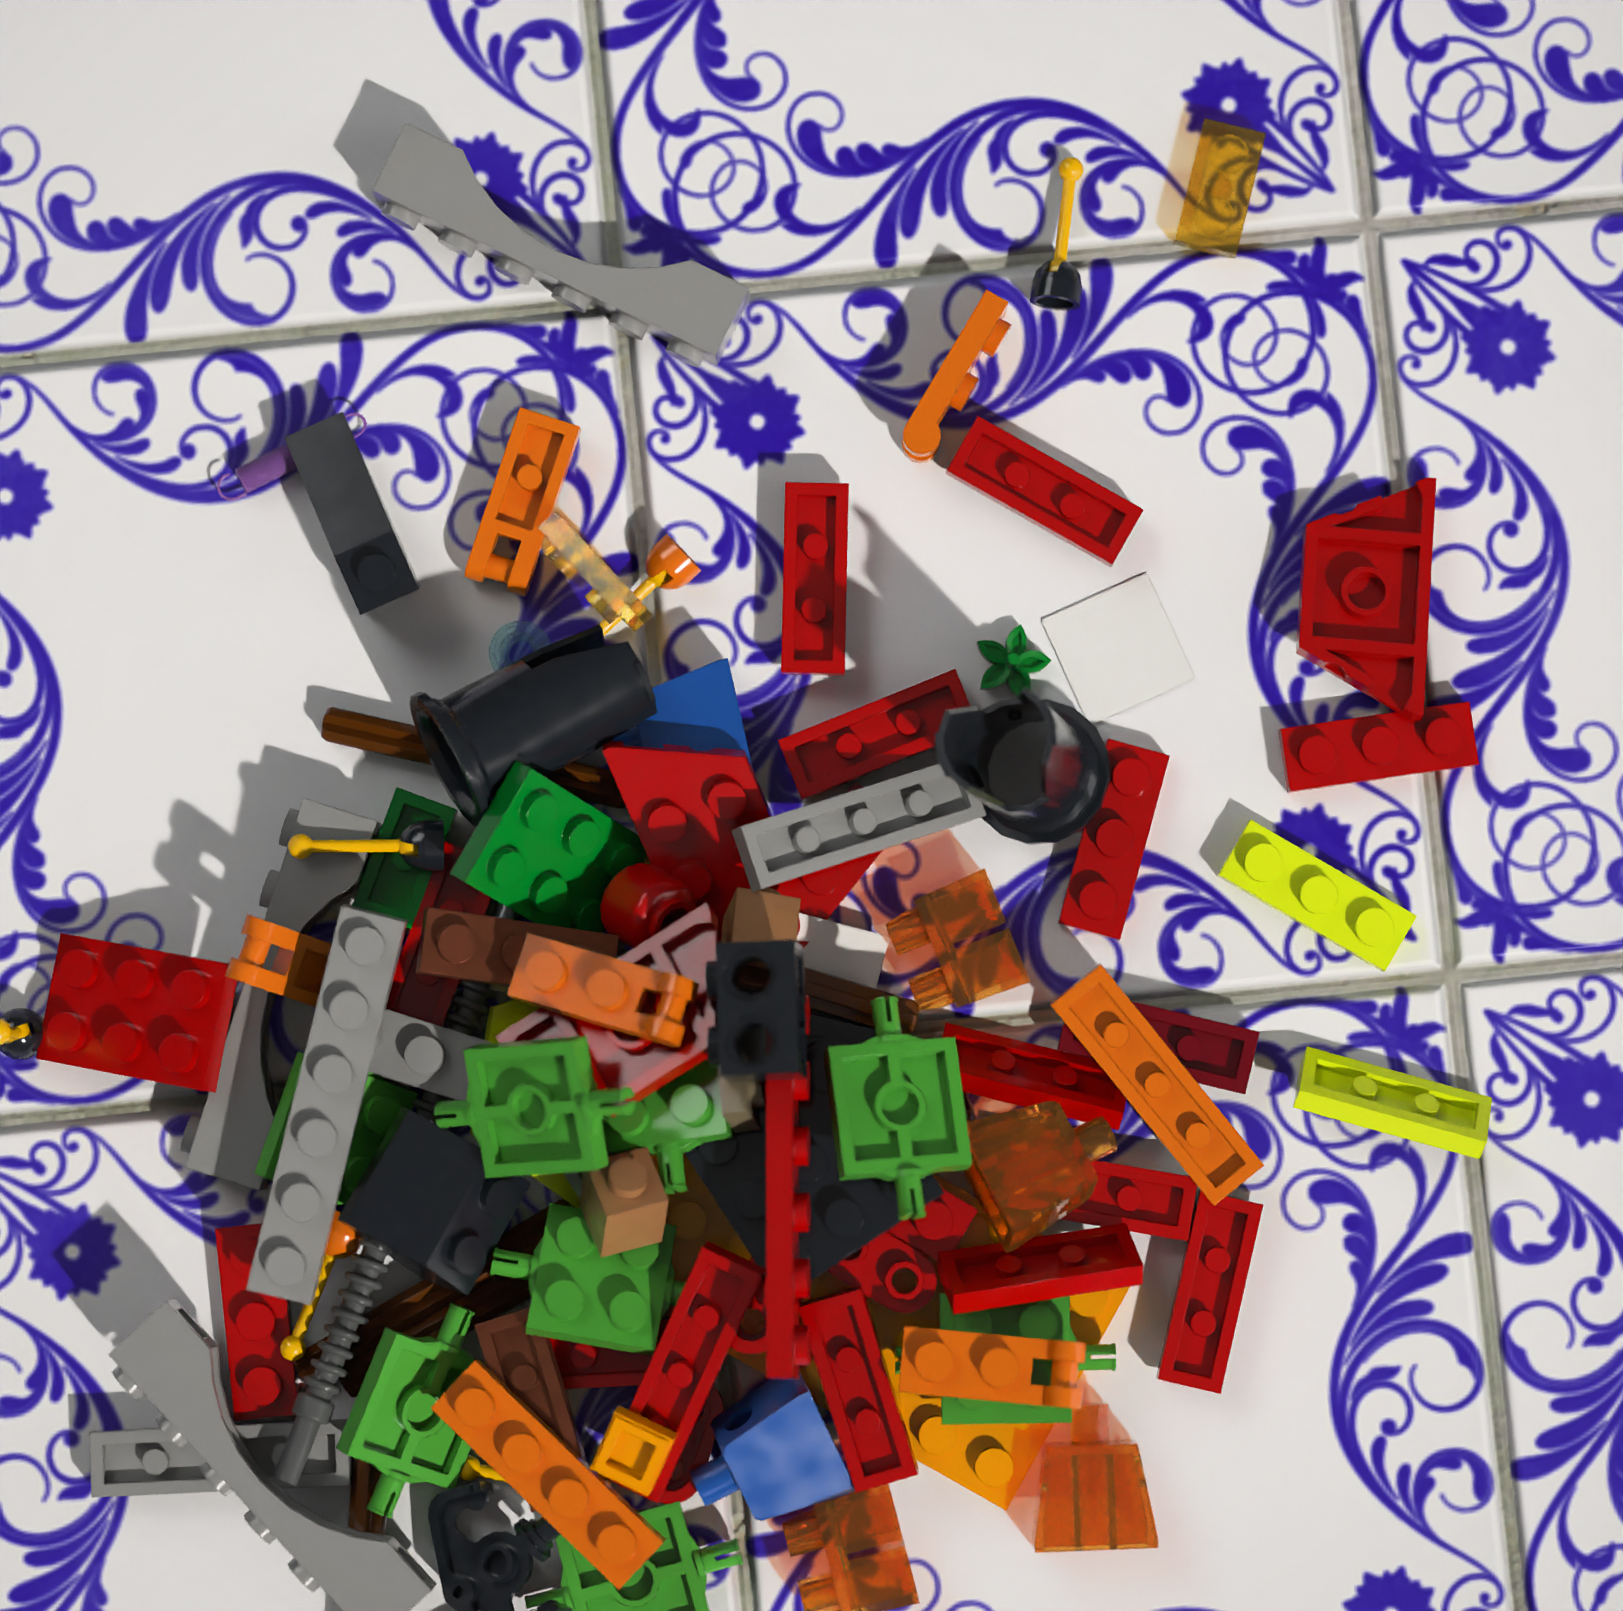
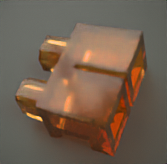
M985 868L913 901L915 908L901 913L885 924L897 956L930 944L938 964L937 968L907 980L919 1011L942 1008L952 1003L955 1009L1030 983L1009 928L963 947L954 948V944L1006 923Z
M889 1484L858 1493L853 1491L849 1494L814 1504V1509L803 1511L782 1522L791 1557L825 1548L830 1567L829 1572L797 1580L804 1611H886L920 1603ZM879 1546L878 1549L862 1552L851 1556L848 1555L850 1553Z

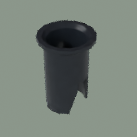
M600 625L542 647L440 700L430 698L426 693L418 692L411 696L409 704L414 725L434 771L461 814L474 827H477L515 761L526 765L545 777L597 750L604 743L615 739L657 713L656 698L650 681L629 642L606 646L603 630Z
M1025 687L1019 692L1018 698L1002 699L982 710L976 705L945 710L938 733H935L936 758L947 778L951 777L964 790L983 803L986 816L982 817V819L1004 837L1028 845L1056 843L1082 830L1102 807L1111 781L1109 751L1097 727L1073 707L1048 699L1040 700ZM1045 721L1047 746L1041 761V786L1045 796L1030 804L1008 806L1006 803L996 799L989 787L988 764L994 747L1008 731L1024 723Z

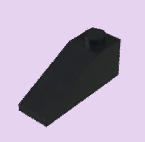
M338 413L284 437L360 615L419 590L421 587L344 413Z

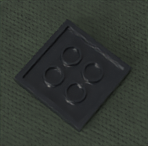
M837 1030L807 1049V1061H809L810 1098L809 1100H799V1127H809L810 1165L799 1166V1192H809L811 1207L810 1231L799 1232V1259L810 1260L811 1282L904 1221L898 1218L899 1210L894 1181L889 1182L879 1178L839 1180L823 1052L828 1046L847 1045ZM759 1107L761 1129L739 1133L734 1132V1138L702 1143L689 1152H685V1155L756 1264L766 1269V1107ZM932 1174L921 1179L925 1207L942 1196L944 1192Z

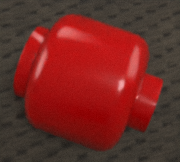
M636 863L625 867L614 876L604 891L600 905L601 921L607 933L618 935L619 941L632 949L696 909L695 898L691 889L686 884L655 865Z

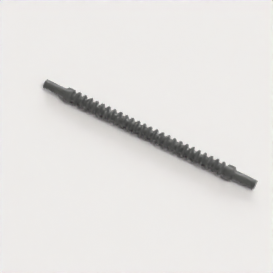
M498 902L492 917L518 920L520 914ZM460 980L459 985L464 989L461 997H453L452 1001L457 1005V1010L454 1014L448 1013L446 1020L451 1023L449 1029L472 1036L474 1032H482L483 1027L478 1023V1019L481 1015L486 1016L489 1014V1009L484 1006L487 998H495L496 992L489 989L490 984ZM421 1089L424 1091L422 1098L413 1099L412 1105L417 1108V1114L436 1124V1119L446 1116H434L436 1104L439 1101H454L455 1099ZM363 1237L358 1239L359 1244L363 1246L362 1252L351 1256L352 1261L356 1263V1268L353 1272L347 1271L344 1274L345 1278L349 1280V1285L347 1289L341 1288L338 1290V1295L343 1298L340 1306H333L331 1308V1312L336 1315L333 1324L326 1323L324 1325V1329L329 1333L328 1339L317 1343V1347L322 1350V1354L319 1359L313 1358L310 1361V1364L315 1367V1372L313 1376L307 1375L304 1377V1382L309 1385L307 1391L299 1392L294 1401L292 1412L297 1416L273 1475L274 1478L296 1486L320 1425L329 1424L334 1412L335 1405L330 1402L332 1394L339 1395L341 1393V1388L336 1385L339 1377H347L348 1371L343 1368L344 1362L355 1358V1354L350 1351V1347L353 1342L359 1343L362 1340V1337L357 1334V1328L359 1325L368 1324V1319L363 1315L366 1307L373 1308L375 1306V1301L370 1298L372 1291H379L382 1288V1284L377 1281L378 1275L389 1271V1267L384 1264L387 1254Z

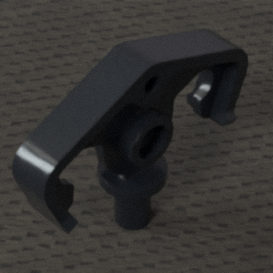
M476 1481L445 1490L433 1498L428 1508V1520L443 1596L446 1603L456 1611H514L512 1598L529 1581L534 1567L533 1557L540 1562H545L551 1557L550 1549L553 1547L552 1541L561 1535L544 1517L539 1518L537 1521L535 1519L528 1521L524 1518L518 1520L514 1524L516 1535L507 1531L492 1532L479 1541L474 1542L463 1534L456 1525L458 1513L464 1508H470L474 1511L481 1510L489 1502L490 1494L494 1493L492 1483ZM548 1600L539 1605L537 1611H572V1608L556 1600Z

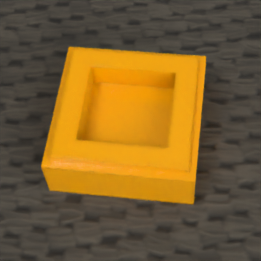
M618 1406L589 1469L648 1497L654 1488L678 1433Z

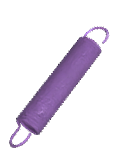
M350 413L347 414L345 417L348 418L350 416H358L363 420L364 423L361 432L354 435V437L356 438L363 434V432L366 429L367 422L363 415L359 413ZM287 443L278 447V449L275 448L272 452L261 455L258 459L255 458V460L244 464V466L241 465L238 469L235 468L245 491L243 494L233 498L223 495L220 483L225 477L230 476V473H227L220 477L217 482L219 495L225 500L234 501L247 495L248 492L250 493V491L270 483L273 479L276 480V478L296 470L297 467Z

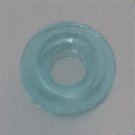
M514 621L505 624L494 634L489 645V660L494 671H497L512 663L509 652L511 647L518 642L528 643L532 646L533 652L550 645L551 642L547 634L539 626L528 621Z

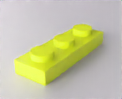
M1249 820L1217 875L1381 972L1386 971L1417 917L1410 911L1253 820Z
M1307 1046L1300 1063L1293 1108L1480 1159L1487 1143L1492 1097Z

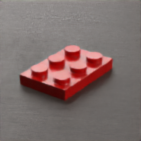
M60 933L42 1025L43 1037L36 1059L216 1093L237 980L225 976L229 963Z

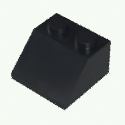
M402 1107L337 1220L421 1279L468 1296L531 1183L522 1176L486 1178L480 1147L445 1128L441 1129L434 1122Z

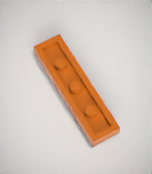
M1101 963L1050 1003L1214 1206L1264 1166L1262 1161Z
M479 1359L475 1360L431 1407L454 1432L618 1590L666 1541L597 1472L589 1469L590 1466Z

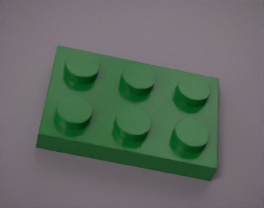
M515 761L450 874L534 923L603 933L605 928L601 921L600 905L606 887L612 878L625 867L636 863H644L647 853L639 835L533 769Z

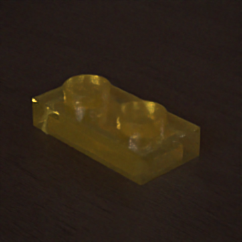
M1204 119L1174 245L1235 259L1266 133Z
M557 510L538 527L552 543L544 554L569 581L578 573L584 577L593 587L584 597L609 624L620 617L635 632L653 616L647 607Z

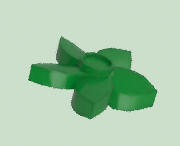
M1022 625L1017 626L1009 633L1005 641V647L992 640L977 641L976 643L981 656L993 664L984 673L980 690L995 689L1003 685L1007 680L1009 690L1018 697L1019 692L1026 687L1029 690L1031 688L1029 674L1040 672L1052 661L1040 651L1029 650L1025 652L1027 637Z

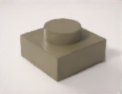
M740 1048L744 1060L751 1062L743 1049ZM717 1066L723 1117L735 1133L761 1129L759 1107H766V1081L728 1082L719 1076V1066Z

